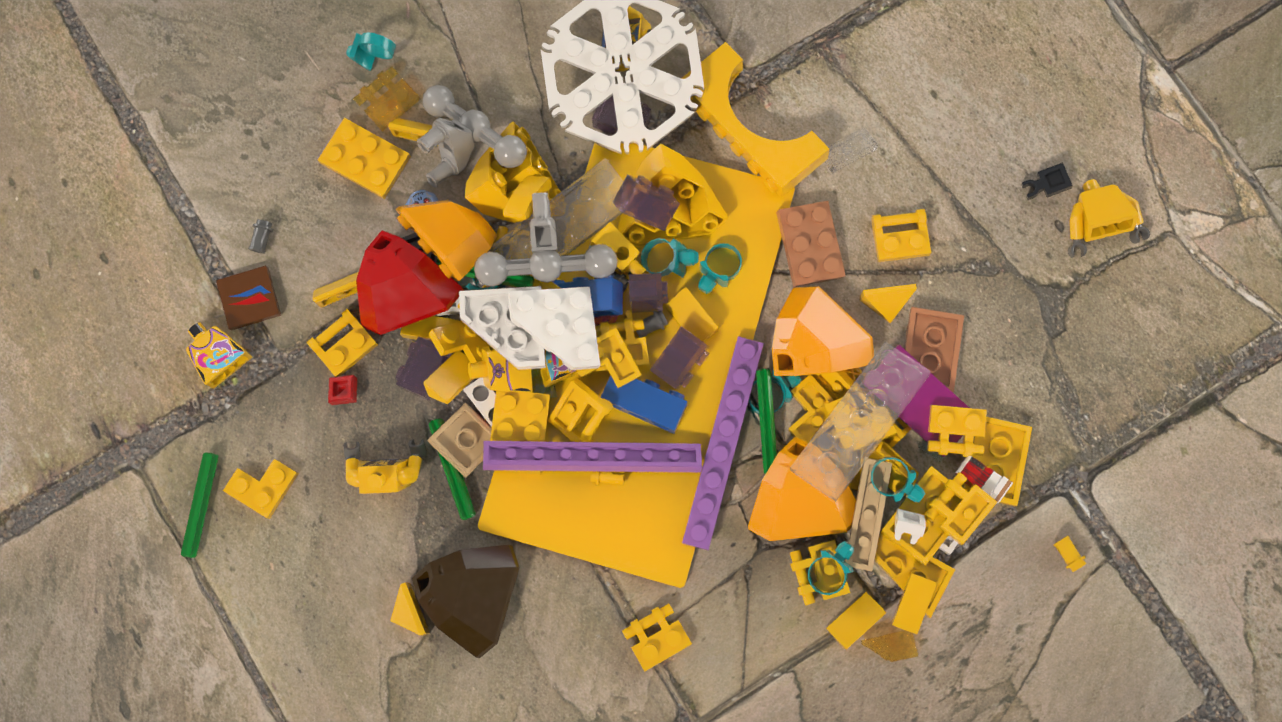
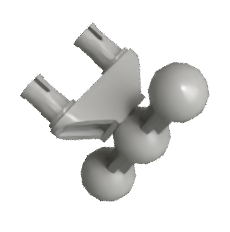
M435 85L429 87L423 94L422 103L428 114L434 117L447 116L452 119V121L443 118L436 119L433 122L432 129L417 139L418 147L426 154L437 145L439 146L442 158L441 163L426 174L428 182L433 187L437 188L445 179L451 175H458L465 169L471 152L475 148L474 142L483 141L493 148L495 159L501 166L506 168L517 167L526 159L527 149L521 138L514 135L504 137L490 128V121L483 112L473 109L466 112L454 103V95L449 88Z
M543 192L532 194L533 219L529 222L533 253L531 258L506 260L497 252H487L478 257L474 266L475 276L480 283L486 286H496L505 281L507 276L532 274L540 282H551L557 279L561 272L587 271L594 278L602 279L614 273L618 260L613 249L604 244L591 246L585 254L560 256L557 248L555 220L551 217L548 193Z

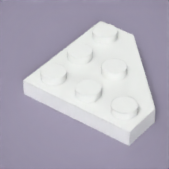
M541 286L459 291L461 321L518 370L546 368L545 349L533 340V336L522 327L519 328L511 322L508 303L509 291L542 290Z
M590 287L509 291L508 303L511 322L519 328L522 327L533 336V340L549 353L552 352L560 358L563 364L570 370L596 369L600 367Z

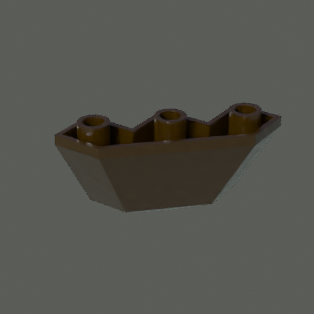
M509 544L462 549L429 562L412 577L418 602L435 626L474 657L481 658L498 644L520 567L513 546Z

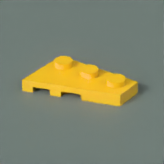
M881 531L879 533L874 561L903 591L911 572L937 583L925 613L928 618H931L956 569L934 557L926 565H923Z

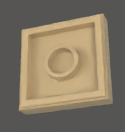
M465 402L428 439V442L467 478L483 461L484 441H490L492 427Z

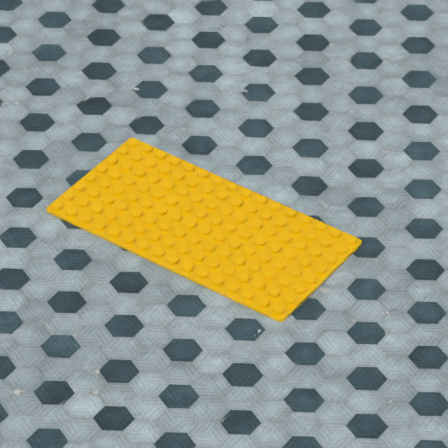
M594 143L560 256L585 254L589 249L588 247L592 239L609 222L618 229L628 186L642 161L655 148L651 147L647 150V146L643 145V151L639 152L638 145L631 143L629 145V154H626L624 152V143H621L620 149L622 154ZM683 156L703 175L726 212L728 220L711 235L677 239L687 249L695 250L699 254L698 263L686 266V274L683 278L674 272L659 277L645 271L635 281L623 271L620 275L625 274L626 279L629 280V284L623 292V315L594 317L595 326L600 325V322L606 321L609 324L618 323L624 317V313L627 310L632 311V320L645 319L653 315V311L656 310L658 312L661 310L668 325L664 326L665 329L663 330L659 329L645 336L650 364L637 366L642 374L637 379L642 382L645 379L654 381L660 385V390L667 393L670 390L681 393L685 396L683 400L687 401V407L675 434L613 408L609 415L604 416L591 439L592 442L701 444L703 467L737 338L754 339L782 238L776 212L780 209L790 208L795 188L791 189L781 198L777 192L772 193L765 186V180L761 176ZM632 243L640 252L636 260L641 264V253L646 244L636 245ZM669 243L657 244L650 250L647 264L651 272H661L673 261L674 252ZM729 244L734 246L742 258L739 274L734 279L728 281V287H722L715 282L716 286L710 293L705 294L698 289L699 281L704 275L699 268L700 262L705 261L708 251L715 245ZM718 248L709 254L707 265L714 273L729 277L738 271L740 260L733 250ZM616 253L618 259H626L624 254ZM587 271L561 272L560 280L565 282H573V278L586 277L589 280L594 279ZM685 287L688 288L719 327L717 333L698 347L665 307ZM634 331L635 338H639L637 332ZM539 368L531 369L533 393L550 394L548 419L573 379L578 378L601 397L610 377L608 370L598 372L595 370L584 377H581L578 373L545 388ZM591 405L576 428L580 432L584 430L595 412ZM547 421L545 442H572ZM494 470L478 522V528L487 533L682 588L685 586L695 547L682 544L701 472H625L624 485L608 483L596 485V482H591V471H541V475Z

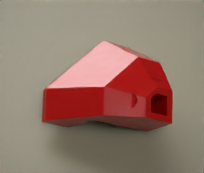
M383 230L366 248L356 279L361 325L379 335L448 311L459 298V291H464L451 277L447 278L439 266L425 253L399 236Z

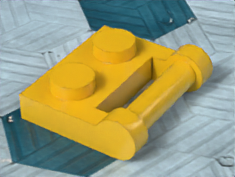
M917 209L914 213L882 217L880 214L872 215V228L878 262L930 256L931 247L925 209ZM916 223L917 225L916 230L884 234L882 229L885 226Z
M348 309L341 313L343 316L315 339L312 337L307 341L310 348L335 377L343 375L378 346L376 341ZM348 324L354 328L326 352L322 348L326 342Z
M576 378L570 382L547 421L572 442H592V435L604 416L609 415L613 405L610 401L598 396ZM591 405L595 412L584 430L580 432L576 428Z

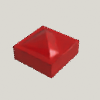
M355 375L329 378V404L340 405L357 402V377Z

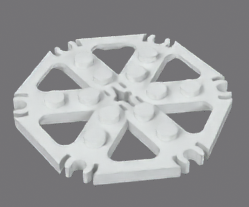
M584 0L550 26L553 30H548L547 36L554 38L555 42L551 45L547 43L542 44V48L545 51L552 52L546 53L541 50L549 111L556 106H560L553 110L552 116L554 118L559 114L566 116V119L560 123L561 128H566L570 122L573 123L569 128L565 129V132L622 154L620 144L624 143V152L629 154V145L631 143H636L639 147V152H642L644 147L642 141L645 140L648 150L694 115V111H690L685 107L697 110L698 105L691 102L690 97L694 95L702 97L703 92L700 89L704 91V82L696 29L686 35V33L692 30L693 24L689 23L684 27L679 24V21L685 16L684 12L678 13L673 18L674 14L680 11V8L660 0ZM636 3L659 12L662 16V22L632 45L627 12L628 7ZM589 10H599L602 17L606 48L572 35L569 30L571 24ZM678 44H684L688 49L691 74L688 78L681 79L651 67V65ZM620 57H622V63L625 68L630 69V71L626 72L625 83H623L620 72H615V70L619 69ZM561 60L594 75L568 95H561L556 87L554 65L557 61ZM639 92L675 106V114L658 128L648 130L643 123ZM613 96L618 128L616 134L608 136L586 127L583 124V118Z

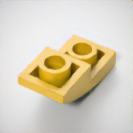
M540 176L526 177L509 198L503 211L504 217L515 218L518 221L529 219L533 214L532 194L545 193L552 188L551 178Z

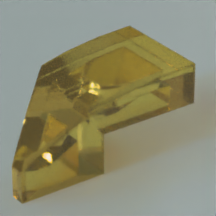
M906 630L861 640L863 646L874 651L886 661L895 662L919 656L914 633Z

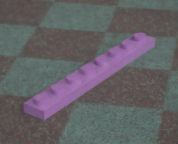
M742 337L737 338L682 544L709 550L764 343Z
M484 441L483 470L701 472V444Z

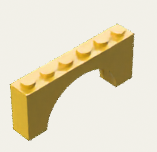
M726 42L701 62L704 91L700 90L703 92L702 97L695 95L690 97L691 102L698 105L697 114L702 120H708L713 125V130L721 139L725 138L730 143V148L738 157L742 156L747 161V166L755 175L759 174L765 180V186L772 193L777 192L782 198L828 159L829 148L813 131L797 139L775 141L760 137L741 124L730 106L729 92L734 80L743 71V59ZM689 71L681 79L688 78L691 74V71Z

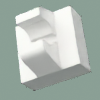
M897 509L895 515V539L900 541L901 535L905 532L911 534L910 543L915 544L924 535L926 528L925 515Z

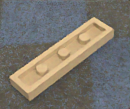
M864 458L848 542L854 547V552L849 560H845L852 568L873 571L886 496L880 494L871 482V470L878 460ZM886 461L880 462L873 472L875 487L884 493H887L892 463Z

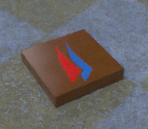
M266 265L216 280L229 330H236L281 316L270 271Z

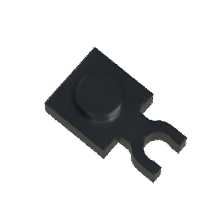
M1063 162L1038 171L1037 176L1039 180H1027L1021 184L1022 188L1032 186L1035 189L1034 192L1026 195L1027 200L1037 197L1043 191L1048 198L1073 187Z

